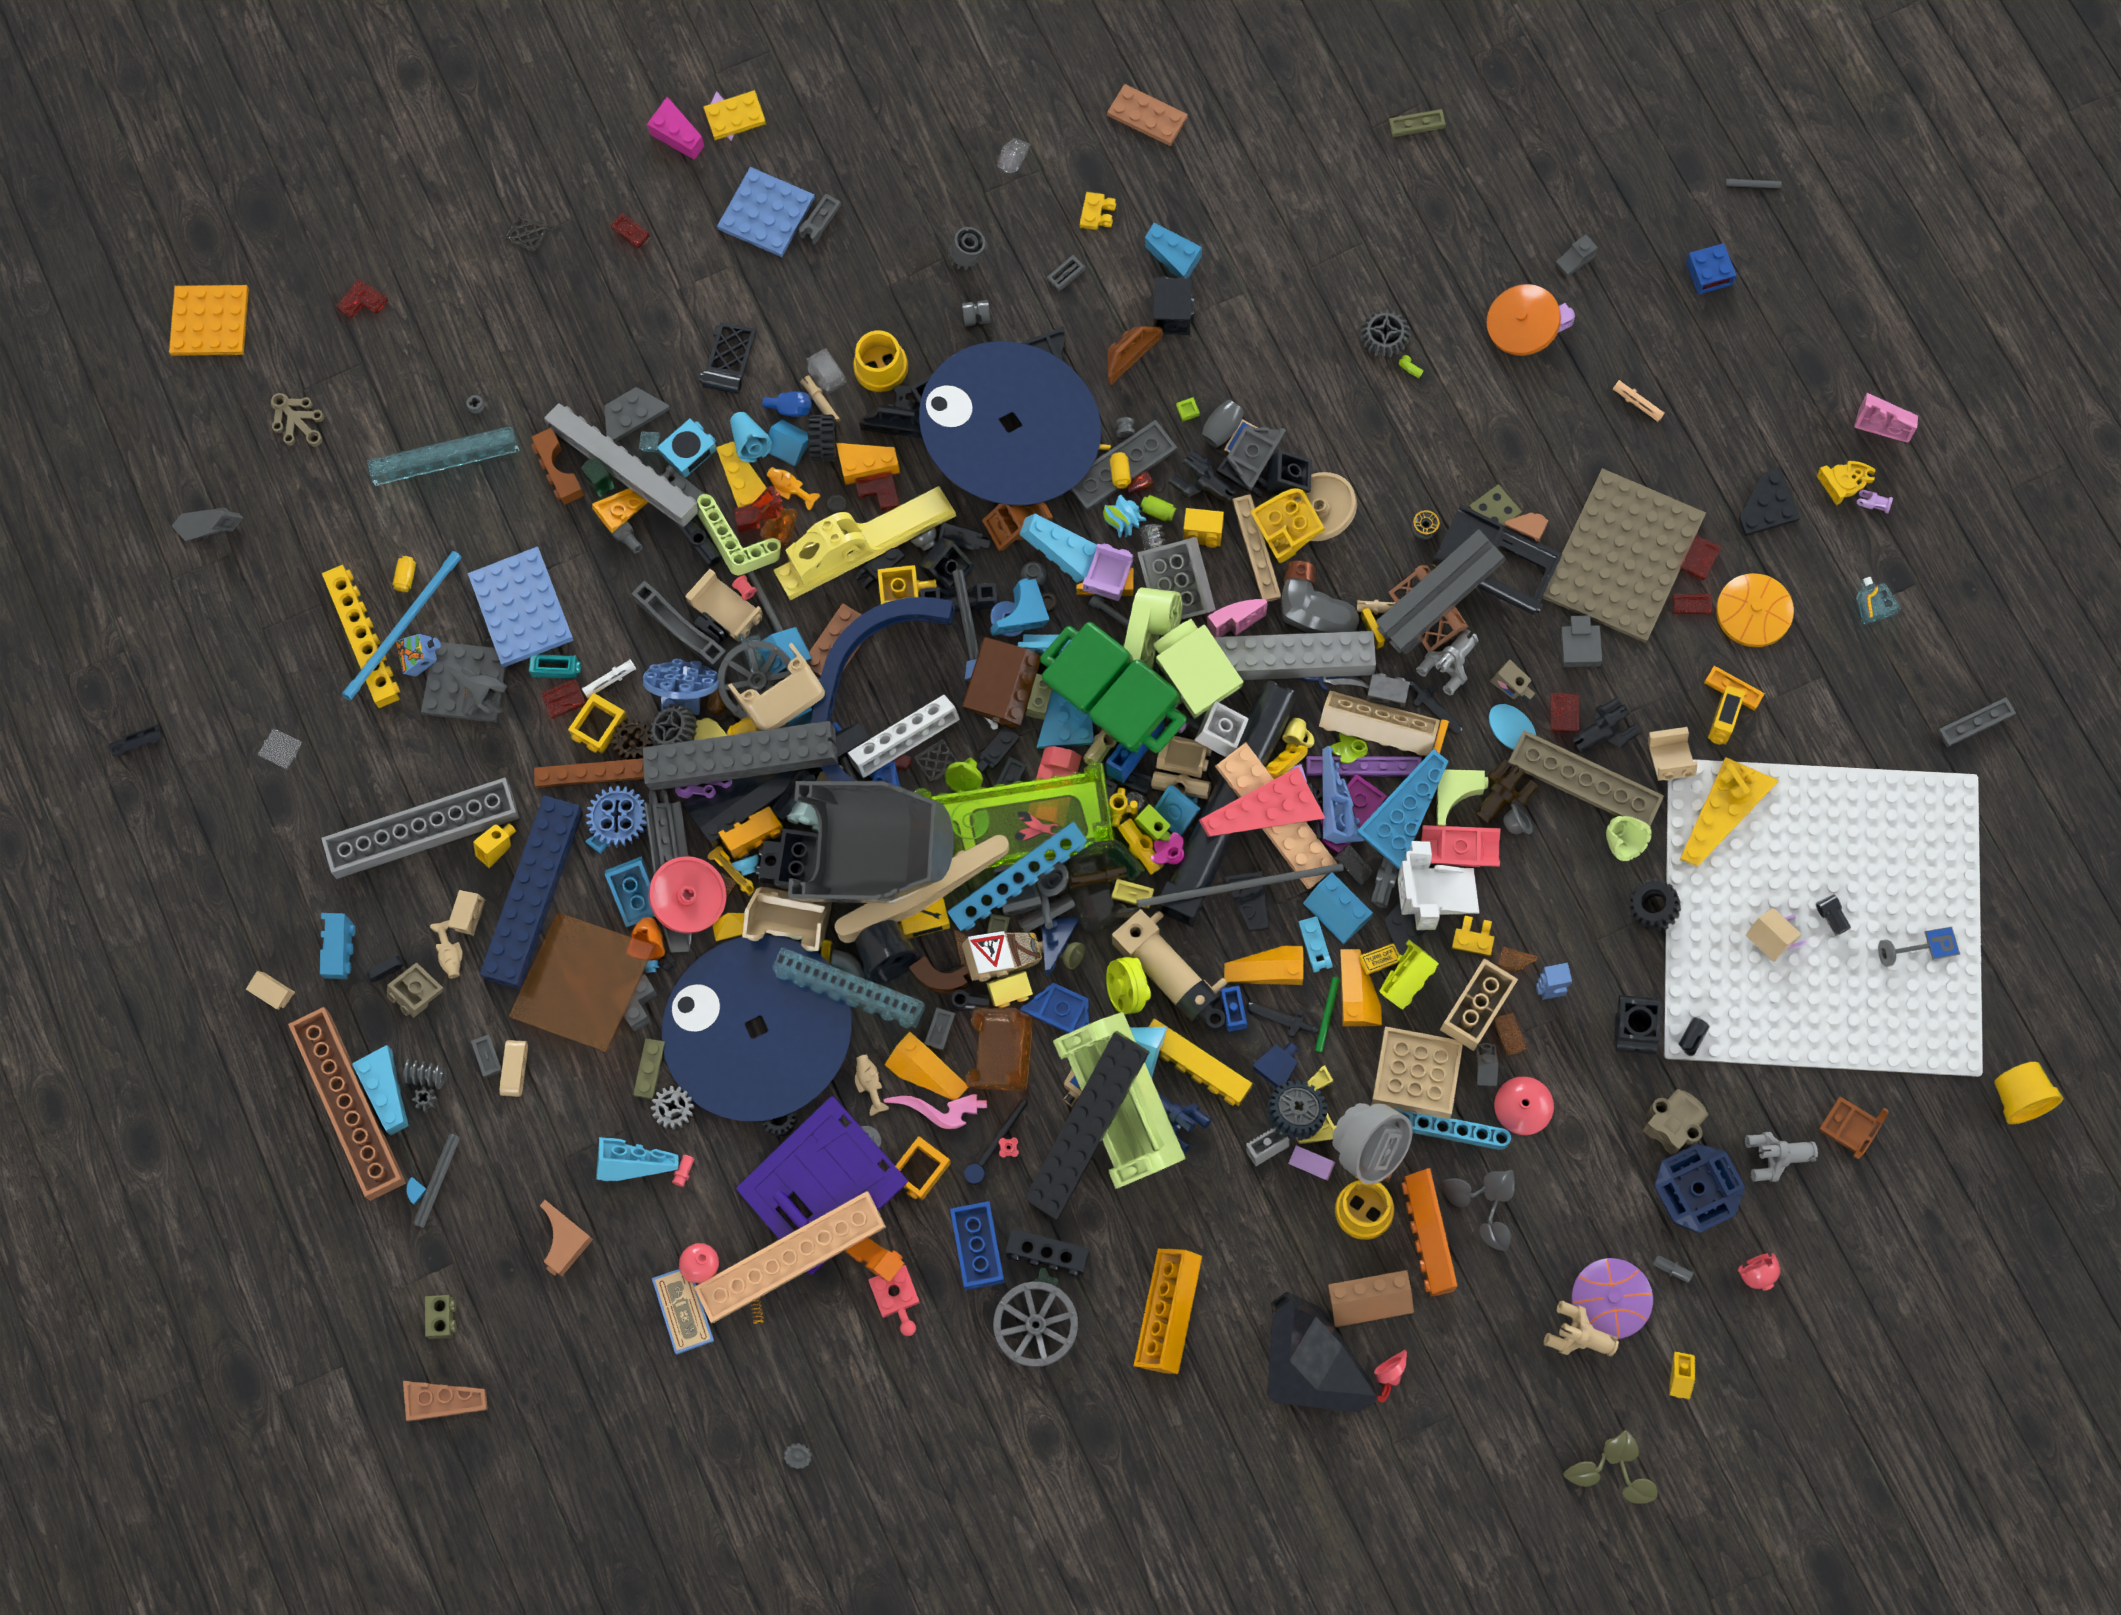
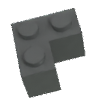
M645 974L611 994L634 1032L651 1022L641 1005L658 995Z

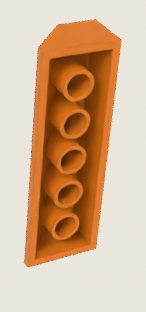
M1428 1168L1405 1176L1404 1182L1401 1185L1403 1194L1408 1196L1409 1202H1406L1408 1214H1412L1413 1218L1410 1225L1412 1233H1416L1418 1240L1415 1241L1416 1251L1421 1253L1422 1257L1419 1264L1421 1272H1425L1427 1279L1424 1280L1425 1290L1430 1292L1431 1297L1454 1292L1457 1288V1282L1431 1170Z

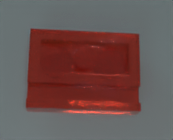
M1697 535L1680 566L1681 570L1684 569L1687 573L1704 581L1722 547Z
M576 678L541 693L551 719L586 704Z
M1551 693L1550 732H1578L1579 694Z

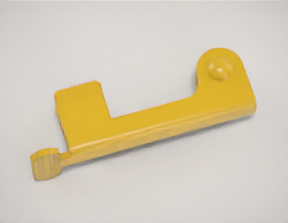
M717 846L708 854V859L715 860L722 866L748 896L755 891L752 881L745 879L739 871L734 869L729 861L730 857L723 851L721 846Z

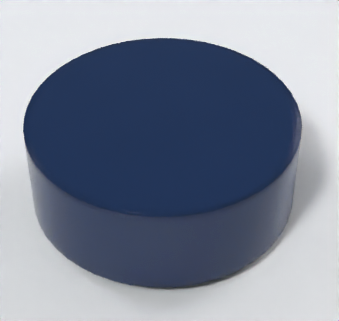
M978 1164L969 1165L964 1172L966 1181L973 1185L981 1183L984 1179L983 1168Z

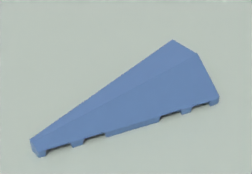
M1327 746L1322 749L1323 814L1325 816L1323 819V838L1336 844L1364 841L1357 834L1360 820L1355 818L1352 811L1354 804L1345 780L1339 776V764L1335 763L1332 757L1334 750L1332 747Z

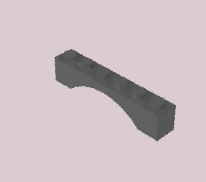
M643 581L632 593L634 601L708 666L717 671L727 652L713 639L690 624L646 581Z

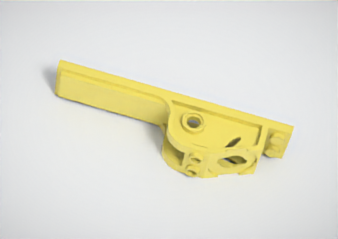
M939 486L866 523H856L852 515L847 512L836 513L815 523L804 536L786 549V553L790 562L773 571L788 598L792 600L885 553L887 550L895 548L942 524V522L956 517V513Z

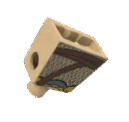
M1005 933L1014 968L1009 974L1039 963L1042 959L1041 953H1044L1043 941L1037 942L1035 933Z

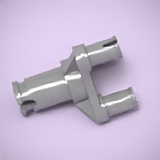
M1465 629L1451 646L1445 647L1443 651H1429L1425 655L1423 662L1416 668L1417 673L1425 677L1433 666L1437 670L1441 668L1440 672L1446 671L1451 675V679L1443 687V691L1448 695H1453L1457 688L1468 679L1463 667L1465 663L1464 658L1478 643V637L1473 634L1468 639L1467 636L1471 631Z
M1763 1132L1761 1135H1746L1745 1138L1747 1148L1759 1147V1152H1763V1154H1759L1760 1158H1768V1168L1751 1170V1179L1754 1182L1765 1180L1777 1182L1784 1169L1790 1163L1816 1161L1815 1157H1818L1817 1146L1813 1141L1808 1143H1787L1786 1141L1777 1140L1771 1132Z

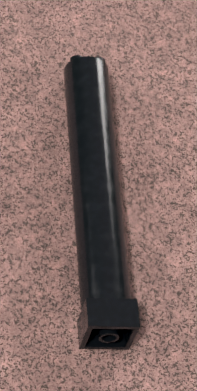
M1270 680L1267 684L1262 685L1247 717L1249 720L1237 746L1239 748L1246 742L1264 767L1267 766L1297 703L1295 691L1289 688L1283 689L1277 683ZM1221 774L1199 819L1239 799ZM1198 820L1184 850V858L1178 863L1161 895L1210 887L1235 833L1208 837ZM1205 896L1158 904V911L1163 915L1193 927L1202 909Z

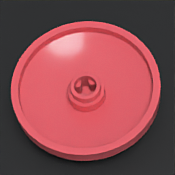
M678 857L663 864L654 874L649 886V903L655 917L667 928L679 933H697L712 926L721 916L726 904V887L719 872L708 862L696 857Z

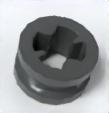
M473 395L467 399L466 404L471 413L478 414L483 411L484 403L480 396ZM475 401L478 403L477 407H473Z

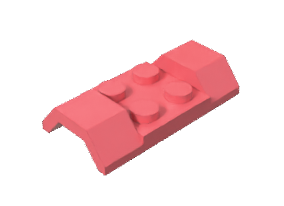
M1055 746L1045 747L1034 789L1074 784L1082 756L1069 749ZM1071 798L1030 803L1028 813L1037 820L1057 824L1059 827L1064 828Z
M1422 826L1421 842H1430L1432 858L1430 864L1500 867L1499 828Z

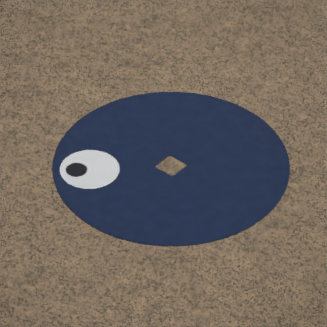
M1007 341L987 342L970 346L957 352L944 361L932 374L923 391L920 402V430L924 444L934 463L960 488L979 498L995 503L1030 505L1045 502L1064 494L1078 484L1093 465L1100 446V415L1093 395L1085 382L1061 359L1040 348L1027 344ZM1013 412L1021 422L1022 427L1008 433L1000 423L999 418Z
M764 935L758 941H751L748 938L740 937L722 943L707 951L688 967L672 990L664 1011L662 1041L665 1042L663 1051L674 1080L681 1087V1090L683 1092L687 1091V1096L692 1097V1101L713 1114L732 1120H771L790 1114L807 1105L834 1079L849 1047L852 1031L851 1007L845 987L839 986L840 977L833 967L816 951H807L801 946L800 942L781 936ZM780 955L785 956L782 964L777 962ZM789 958L793 960L791 967L786 965ZM797 962L802 963L799 970L795 969ZM806 965L811 966L808 974L804 972ZM815 968L820 970L817 977L813 976ZM824 972L829 973L826 980L821 979ZM833 975L837 977L834 984L830 982ZM758 1016H762L768 1032L751 1039L745 1023Z

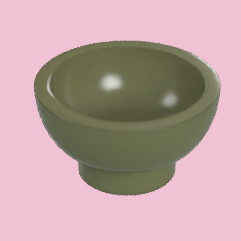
M1078 942L1067 944L1062 956H1060L1064 965L1071 970L1075 969L1083 959L1085 947Z

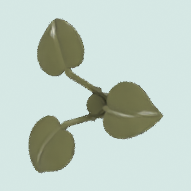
M1627 1430L1605 1442L1604 1453H1602V1459L1597 1468L1593 1462H1581L1568 1468L1563 1473L1564 1477L1572 1483L1587 1487L1596 1484L1600 1480L1598 1472L1602 1470L1605 1459L1612 1464L1620 1462L1626 1484L1628 1485L1623 1488L1622 1493L1628 1501L1643 1504L1651 1502L1658 1497L1657 1487L1652 1481L1637 1479L1631 1483L1623 1461L1636 1459L1639 1455V1448L1635 1439Z

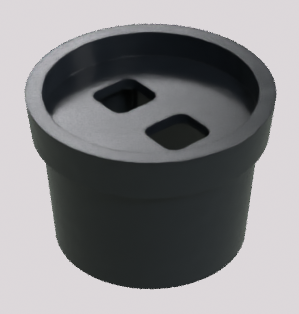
M894 920L881 921L868 927L855 940V945L864 964L866 978L872 984L889 982L902 976L910 970L909 966L920 958L919 951L913 943L908 941Z

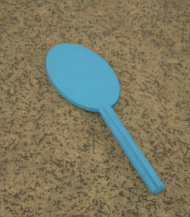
M1498 704L1491 709L1489 713L1490 727L1494 735L1506 747L1514 750L1523 730L1536 735L1531 721L1517 708L1507 704Z

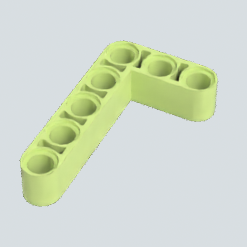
M703 494L698 497L697 515L732 574L743 575L779 560L781 551L779 540L770 538L742 548L712 496Z

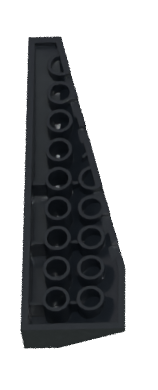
M860 723L835 732L837 761H840L848 755V752L871 739ZM821 767L807 769L815 777L823 771ZM799 770L731 779L732 785L727 788L712 785L716 791L712 798L695 794L682 804L715 849L723 843L718 832L724 830L726 833L734 829L733 825L739 822L742 825L749 820V816L767 807L772 808Z

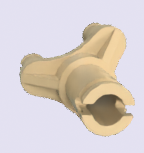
M1562 1300L1558 1303L1557 1313L1571 1317L1573 1320L1572 1325L1564 1323L1561 1326L1567 1330L1560 1329V1336L1566 1337L1563 1339L1547 1333L1544 1338L1545 1346L1555 1348L1565 1355H1568L1577 1348L1585 1349L1586 1347L1603 1354L1607 1353L1608 1356L1615 1354L1619 1344L1618 1338L1594 1329L1589 1323L1585 1307L1580 1305L1574 1306Z

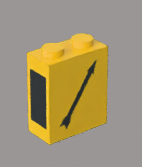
M1726 686L1708 735V739H1711L1713 743L1721 745L1726 744L1729 740L1746 691Z
M943 898L918 914L898 923L907 939L950 928Z

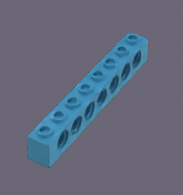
M1074 821L953 906L947 913L960 931L964 928L968 931L976 925L974 921L981 917L983 920L991 914L990 910L995 906L1000 908L1006 904V898L1011 895L1016 897L1023 891V886L1026 884L1031 886L1039 880L1037 876L1043 872L1046 875L1055 869L1053 865L1058 861L1062 864L1070 858L1069 854L1074 850L1079 852L1086 847V837ZM1062 839H1069L1072 843L1071 847L1068 849L1062 848L1060 845ZM1047 850L1055 852L1056 857L1053 860L1045 858L1044 854ZM1037 861L1040 865L1039 870L1031 871L1029 863ZM1017 872L1024 875V880L1020 883L1015 882L1013 879V875ZM999 884H1006L1008 892L1005 894L999 893L997 890ZM984 895L992 897L993 901L990 905L982 903L981 898ZM968 906L975 907L977 910L976 915H967L966 908Z

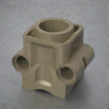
M1676 1089L1668 1100L1658 1098L1654 1101L1647 1113L1650 1121L1643 1129V1132L1650 1138L1660 1141L1665 1150L1673 1156L1681 1147L1688 1149L1696 1145L1702 1137L1700 1124L1708 1116V1112L1703 1104L1686 1091Z

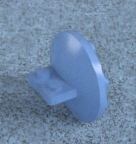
M674 659L669 663L651 665L643 675V686L649 692L661 696V711H663V706L668 707L669 704L675 705L677 703L688 707L694 715H699L700 697L715 692L719 687V681L717 679V672L702 665V662L692 661L690 663L683 662L681 659Z

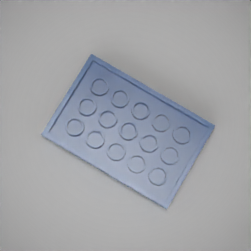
M538 546L468 573L503 668L530 658V656H535L574 641Z

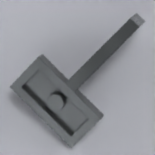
M227 508L183 513L174 522L172 527L185 541L189 542L221 531L232 532L243 517L239 513L230 512Z

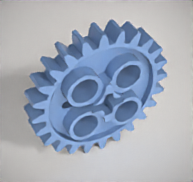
M619 786L616 787V791L609 787L608 793L602 790V796L595 795L597 801H590L593 807H587L590 814H586L587 819L590 820L586 822L591 827L589 831L595 833V839L600 838L601 844L607 840L609 847L612 842H614L616 848H618L619 842H622L625 847L627 840L632 844V838L639 839L638 832L644 833L642 826H647V822L644 821L646 819L645 801L640 800V794L635 795L633 789L628 793L627 787H624L623 791L620 790ZM620 801L618 811L621 816H618L619 831L616 833L617 822L614 817H617L616 802ZM631 804V809L627 811L623 810V807L625 805ZM606 805H613L612 809L608 811L604 810V807ZM627 822L631 823V826L628 829L622 828L623 824ZM612 823L609 829L603 828L604 824Z

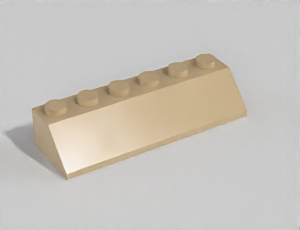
M1329 691L1319 727H1323L1328 731H1338L1346 736L1360 737L1365 741H1375L1383 746L1397 747L1402 751H1412L1420 756H1428L1433 749L1440 720Z

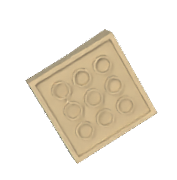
M1385 1027L1372 1105L1386 1104L1397 1110L1450 1119L1463 1044L1455 1039Z

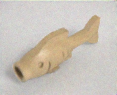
M448 920L442 923L431 924L430 928L439 934L441 944H436L438 961L443 970L448 974V978L452 979L460 976L459 969L462 960V949L458 942L452 945L448 941L446 934Z
M867 1055L857 1057L855 1083L860 1093L865 1090L870 1093L873 1103L870 1115L873 1116L881 1111L889 1110L886 1104L880 1102L877 1089L882 1088L877 1068L868 1059Z

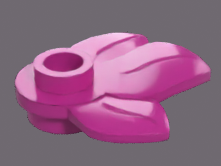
M1174 832L1170 836L1169 841H1154L1156 853L1150 859L1156 864H1177L1181 862L1185 855L1182 849L1184 845L1182 837Z

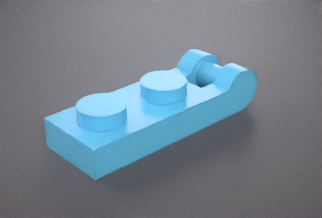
M1318 917L1299 921L1298 924L1313 972L1320 971L1319 969L1325 967L1326 969L1333 968ZM1322 956L1323 960L1317 962L1316 957Z

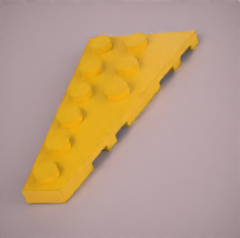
M1725 757L1679 860L1698 867L1779 780L1755 770V773L1752 775L1755 782L1750 784L1745 779L1753 794L1736 799L1731 789L1737 786L1738 782L1734 779L1726 784L1720 775L1728 769L1727 765L1730 763L1734 764L1742 775L1743 773L1739 768L1743 765Z

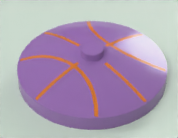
M1606 1258L1595 1261L1582 1270L1574 1282L1571 1301L1574 1306L1580 1305L1586 1308L1589 1323L1594 1329L1612 1335V1337L1615 1336L1618 1339H1623L1639 1331L1647 1322L1652 1311L1653 1294L1647 1278L1636 1266L1621 1259Z

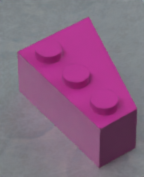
M667 97L647 123L649 133L695 160L704 147L702 136Z

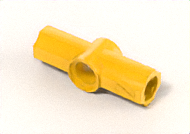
M1131 818L1118 827L1129 843L1130 854L1134 858L1140 859L1151 875L1165 866L1164 864H1156L1150 859L1155 854V851L1152 849L1153 841L1149 836L1142 835Z

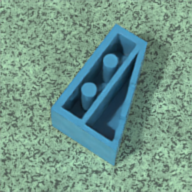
M1153 223L1145 236V247L1168 268L1171 274H1174L1177 278H1189L1202 257L1201 246L1156 223Z

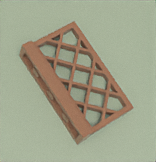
M1420 565L1415 569L1414 573L1389 591L1395 603L1400 600L1396 594L1397 591L1401 588L1407 589V594L1412 589V580L1415 577H1418L1421 581L1431 572L1428 565ZM1453 607L1438 621L1440 622L1438 633L1429 632V629L1425 632V636H1421L1422 643L1428 652L1435 651L1457 633L1468 628L1456 607ZM1443 623L1450 624L1453 629L1448 635L1442 634ZM1429 634L1438 635L1436 644L1431 647L1428 642Z

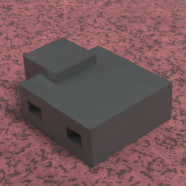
M1571 616L1569 626L1561 627L1560 630L1562 668L1601 666L1600 625L1591 626L1590 616Z

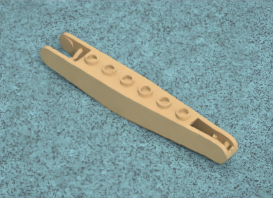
M996 835L967 851H959L952 858L949 870L942 880L895 903H867L839 918L835 923V930L839 939L844 943H850L855 941L861 932L878 922L894 920L898 923L918 914L996 861L1005 857L1010 851L1008 839L1003 835Z

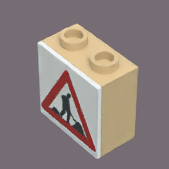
M1004 931L970 936L962 944L972 981L979 980L983 982L991 977L1005 978L1014 968Z

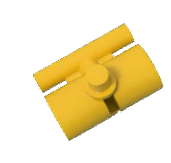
M1118 788L1117 793L1112 795L1109 800L1110 816L1113 819L1112 826L1115 827L1120 826V821L1125 820L1128 813H1130L1133 819L1138 816V803L1131 801L1130 805H1128L1125 789Z

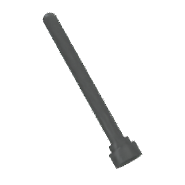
M1095 594L1089 601L1091 607L1102 609L1128 628L1130 620L1106 604L1103 596Z

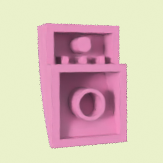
M1265 599L1246 600L1223 607L1208 616L1207 629L1213 637H1222L1229 631H1232L1236 636L1266 616L1267 601Z

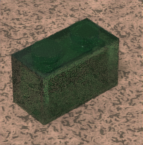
M597 457L586 461L581 467L586 481L599 498L615 488L609 473Z

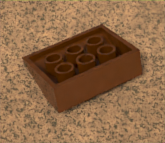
M984 637L962 707L1010 729L1020 726L1041 662V655L1022 647Z

